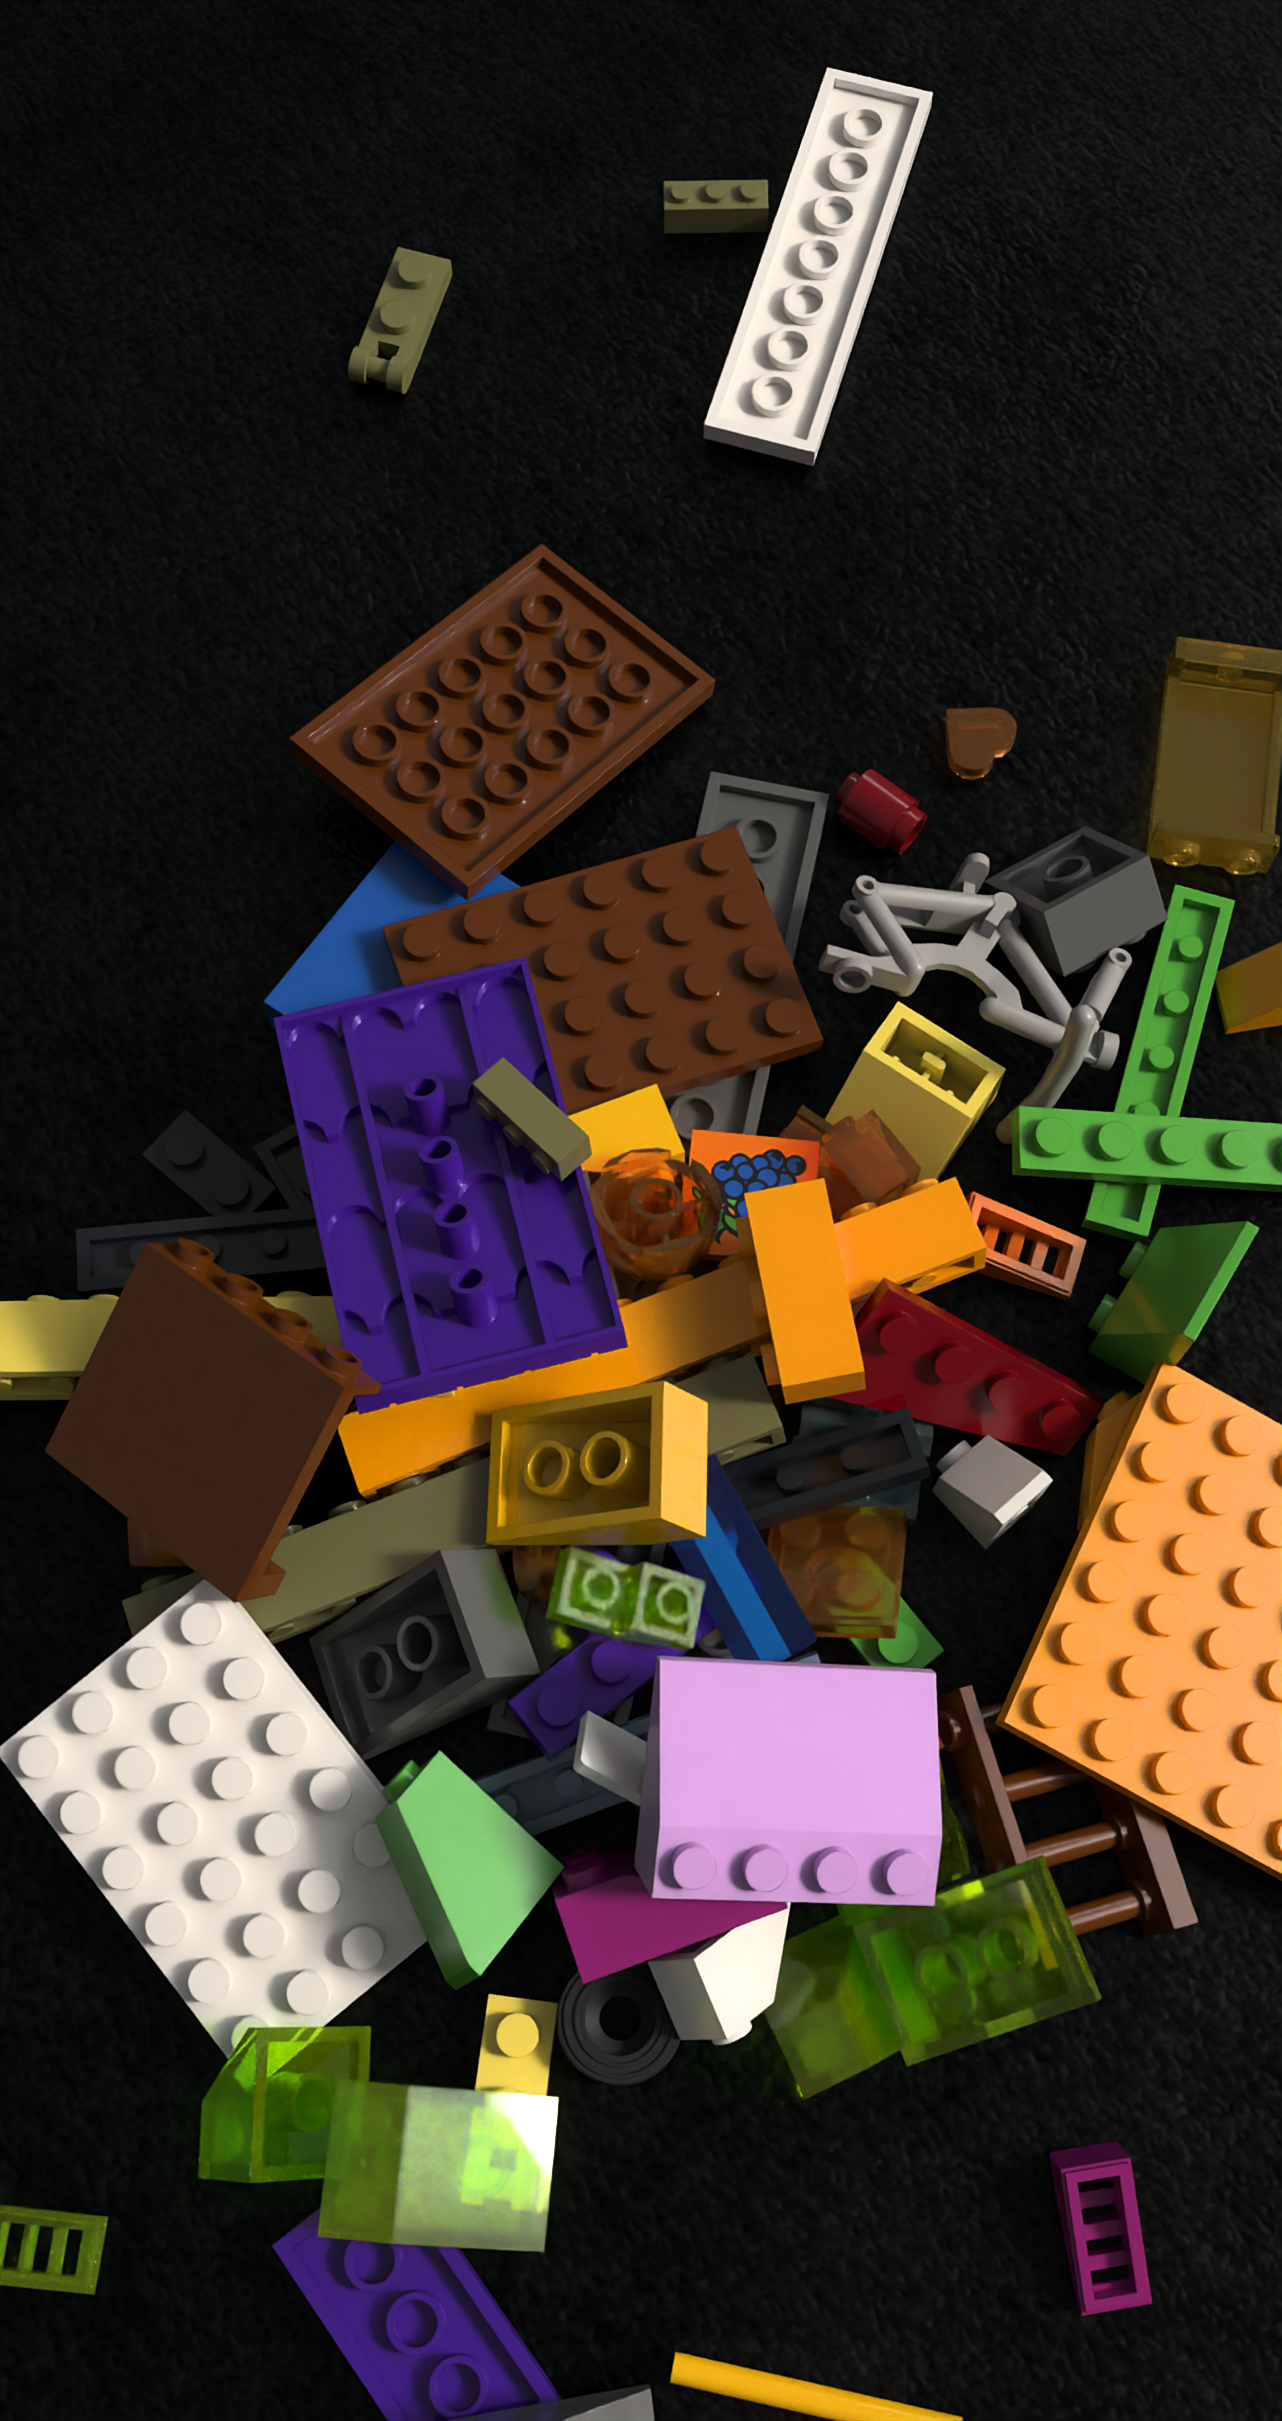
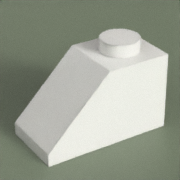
M987 1434L973 1448L966 1440H963L938 1462L936 1467L942 1475L938 1478L932 1492L986 1550L1034 1507L1053 1480L1043 1469Z
M786 1902L788 1909L647 1961L680 2040H712L714 2045H725L745 2036L752 2029L750 2021L774 2002L791 1902Z

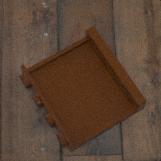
M179 1238L176 1243H145L45 1452L234 1603L275 1595L286 1571L271 1560L274 1551L353 1397L356 1395L378 1394L382 1384L361 1370L363 1362L354 1353L336 1345H327L311 1333L313 1326L307 1319L292 1311L276 1308L261 1297L263 1289L257 1283L242 1275L227 1273L213 1262L215 1258L214 1253L202 1244L185 1238Z

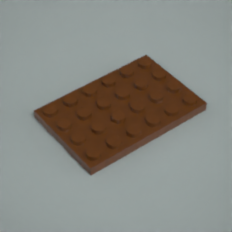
M541 544L291 736L290 753L468 901L713 695L716 680Z
M736 826L383 927L384 941L401 987L526 957L568 1116L657 1084L662 1098L821 1050L824 1040Z

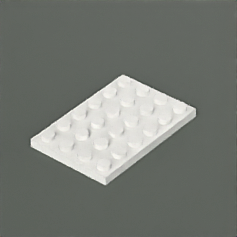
M205 1579L0 1746L1 1760L249 2087L427 1941L374 1820L391 1801L382 1792L384 1787L240 1602L234 1603Z

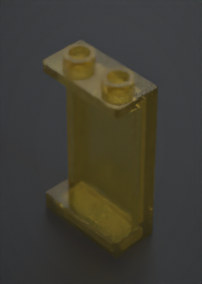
M1177 637L1165 672L1146 852L1149 857L1160 858L1170 865L1179 867L1195 864L1224 867L1227 872L1236 875H1251L1257 872L1267 873L1280 848V836L1275 835L1282 756L1281 650Z

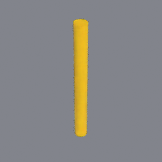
M675 2352L670 2376V2383L829 2420L963 2421L961 2416L680 2352Z

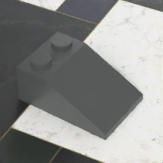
M496 1549L439 1550L309 1638L337 1728L363 1761L489 1706L541 1674Z

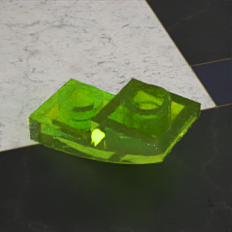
M570 1546L559 1553L546 1618L623 1639L690 1650L694 1648L706 1581L645 1561L635 1566H630Z

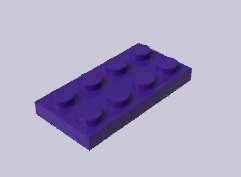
M393 2151L389 2152L272 2245L387 2421H446L562 2400V2397Z

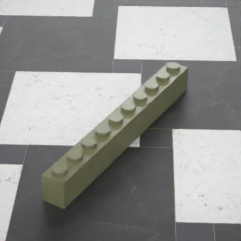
M736 1353L718 1356L701 1367L702 1373L677 1382L675 1378H664L655 1381H666L708 1402L707 1473L717 1470V1467L748 1458L786 1443L783 1425L753 1353L741 1358ZM480 1451L464 1456L453 1463V1471L431 1480L427 1476H415L405 1479L391 1487L390 1496L370 1504H366L364 1500H356L339 1505L329 1511L327 1514L329 1520L306 1529L302 1525L287 1526L271 1557L273 1562L286 1571L275 1595L241 1601L240 1604L273 1645L339 1619L439 1550L496 1549L499 1556L524 1546L492 1545L486 1543L490 1452ZM196 1572L181 1578L177 1574H168L156 1577L140 1586L141 1594L122 1601L132 1637L165 1612L204 1578Z

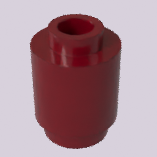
M868 769L862 776L853 772L842 784L834 798V803L840 806L836 816L837 820L883 852L890 848L898 855H901L911 845L928 816L917 808L918 800L873 769Z

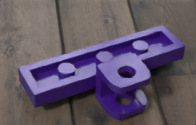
M603 1550L594 1551L561 1577L559 1590L555 1596V1606L564 1624L581 1644L508 1701L506 1707L549 1762L577 1741L580 1720L588 1710L604 1719L654 1679L657 1656L681 1657L735 1614L700 1551L644 1595L642 1587L623 1564L613 1555ZM737 1556L754 1589L759 1594L763 1586ZM584 1590H596L602 1597L591 1598L585 1594Z

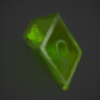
M865 1904L846 1911L784 1942L774 2002L762 2011V2015L801 2098L807 2099L873 2066L927 2035Z
M371 2026L248 2027L202 2101L198 2178L259 2183L362 2175L366 2171Z

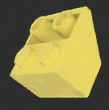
M898 1001L862 1051L826 1116L823 1126L913 1184L926 1179L938 1180L996 1097L1006 1069Z

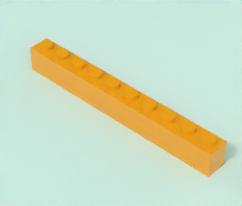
M956 1177L938 1183L937 1179H926L917 1182L902 1192V1198L879 1207L873 1202L858 1205L845 1212L840 1217L841 1222L834 1224L853 1318L856 1317L883 1277L914 1294H918L985 1267L987 1246ZM738 1252L722 1260L718 1265L719 1269L695 1279L690 1274L674 1277L662 1283L657 1288L656 1294L636 1302L628 1298L617 1300L628 1344L626 1348L602 1354L592 1353L590 1357L534 1371L527 1370L522 1374L510 1376L502 1380H494L466 1388L460 1386L455 1390L454 1397H426L398 1405L393 1403L389 1404L390 1407L359 1414L357 1405L354 1403L349 1408L350 1413L344 1415L337 1429L359 1493L369 1503L390 1496L391 1487L405 1479L415 1476H427L431 1480L453 1471V1463L464 1456L480 1451L490 1452L492 1410L652 1383L664 1378H675L677 1382L702 1373L701 1367L706 1362L721 1355L736 1353L739 1358L751 1353L754 1354V1357L762 1355L760 1346L773 1343L769 1319L755 1322L748 1281L761 1279L756 1256L743 1258L742 1252Z

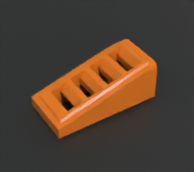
M971 1192L965 1197L976 1223L983 1225L981 1235L987 1246L985 1267L974 1272L1063 1300L1070 1298L1086 1245V1239L978 1193ZM999 1231L1008 1233L1002 1254L993 1251ZM1025 1239L1033 1241L1027 1264L1018 1261ZM1049 1247L1059 1249L1051 1275L1042 1271Z

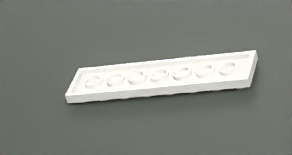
M827 67L704 423L705 439L814 466L931 109L932 92Z

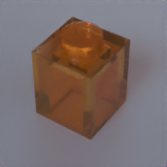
M873 1109L857 1121L852 1116L843 1118L822 1137L824 1144L821 1146L818 1168L851 1208L870 1202L876 1203L879 1207L902 1198V1192L918 1181L921 1167Z

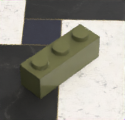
M768 180L664 181V234L767 232L769 210Z
M504 1057L472 1083L476 1097L474 1105L480 1114L488 1121L494 1118L503 1126L502 1131L514 1146L520 1147L523 1145L532 1153V1161L543 1173L548 1174L551 1171L562 1182L592 1155L589 1136Z

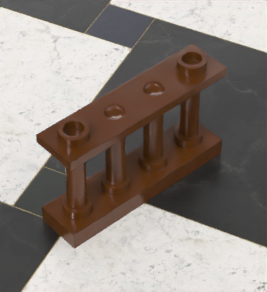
M972 1685L959 1688L937 1700L938 1736L943 1742L945 1750L952 1754L1004 1916L1002 1922L1003 1940L1011 1957L1019 1962L1022 1975L1063 1965L1056 1942L1132 1918L1140 1924L1144 1937L1175 1930L1198 1922L1161 1814L1060 1759L1001 1775L988 1735L1005 1730L995 1724L1005 1701L979 1708ZM1087 1781L1094 1787L1103 1814L1101 1822L1023 1844L1010 1804L1011 1802ZM1108 1849L1117 1855L1126 1882L1124 1891L1046 1914L1033 1872Z

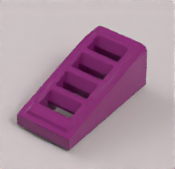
M1105 2142L1051 2152L1049 2158L1053 2185L1078 2311L1082 2316L1152 2304L1130 2156L1117 2142ZM1108 2177L1110 2181L1106 2183H1099L1078 2187L1077 2184L1079 2182H1085ZM1114 2203L1116 2213L1089 2218L1082 2217L1081 2209ZM1117 2235L1121 2236V2245L1087 2250L1086 2241ZM1127 2265L1129 2276L1092 2283L1091 2271Z

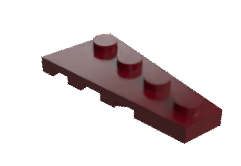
M883 1277L854 1318L865 1371L866 1389L828 1396L829 1398L890 1413L909 1408L911 1417L914 1419L982 1436L988 1434L994 1439L1066 1456L1104 1407L1096 1392Z

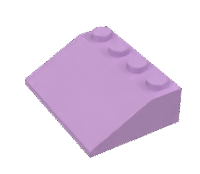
M676 1656L656 1657L634 1867L652 1898L934 1906L942 1843L936 1673L932 1669Z

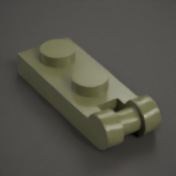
M401 247L397 248L360 344L351 353L348 366L349 380L368 384L370 380L386 383L387 390L402 394L407 392L452 278L451 260ZM380 355L390 357L391 360L382 359Z

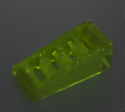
M0 2203V2285L95 2295L108 2217ZM11 2223L25 2224L17 2268L3 2266ZM40 2226L54 2227L46 2271L32 2270ZM69 2229L83 2230L75 2275L61 2273Z

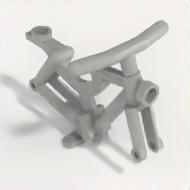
M982 853L968 855L948 891L881 883L867 875L858 877L852 887V893L856 900L845 902L839 917L844 924L853 928L870 956L828 944L819 963L820 971L834 974V984L840 990L848 993H859L868 989L870 985L892 990L898 996L907 997L916 990L926 971L935 969L949 970L969 978L986 994L987 998L979 1006V1013L983 1019L1053 1050L1054 1056L1033 1092L1018 1106L1052 1108L1083 1061L1089 1062L1091 1067L1105 1071L1112 1067L1119 1049V1036L1108 1031H1099V1024L1132 963V958L1127 951L1121 948H1113L1109 951L1099 971L1089 982V986L1080 1004L1072 1009L1019 931L1018 927L1021 924V916L1016 909L1015 899L1005 892H998L995 895L977 894L989 873V858ZM902 928L965 936L958 946L938 943L912 944ZM996 943L999 944L1048 1019L1023 1009L1017 988L1001 972L986 961ZM1012 1112L997 1125L995 1130L997 1139L1004 1144L1012 1143Z

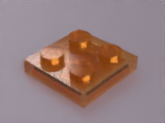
M836 1506L770 1527L760 1599L781 1636L896 1639L908 1523L904 1507Z

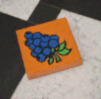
M692 1129L680 1258L721 1262L735 1253L742 1252L735 1218L748 1216L744 1193L817 1179L820 1142Z

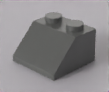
M1086 826L984 881L989 895L1005 892L1015 899L1016 909L1021 916V924L1018 927L1019 931L1040 962L1064 977L1068 974H1076L1089 969L1095 964L1097 958L1108 953L1111 949L1138 942L1146 936L1148 930L1168 920L1149 855Z

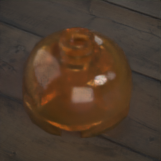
M655 1147L632 1149L610 1159L602 1167L601 1177L594 1185L592 1184L589 1198L604 1255L611 1266L629 1277L657 1281L675 1278L697 1266L705 1257L716 1237L723 1202L718 1182L701 1163L691 1158L689 1166L682 1161L670 1159L671 1150Z

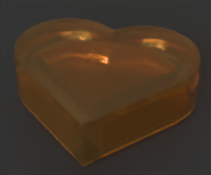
M993 707L946 709L944 723L947 759L951 770L963 779L973 780L986 775L993 765L994 758L1002 757L1008 753L1014 744L1017 725L1010 713Z

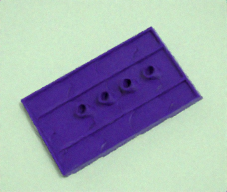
M526 957L273 1018L343 1348L358 1356L363 1362L361 1370L382 1384L378 1394L354 1396L359 1414L390 1407L389 1404L393 1403L398 1405L454 1391L460 1386L466 1388L522 1374L524 1370L528 1369L534 1371L590 1357L592 1353L596 1352L602 1354L628 1347L581 1165L562 1182L551 1171L548 1174L543 1173L532 1161V1153L523 1145L520 1147L514 1146L502 1131L503 1126L494 1118L488 1121L474 1105L476 1097L472 1083L504 1057L567 1115Z

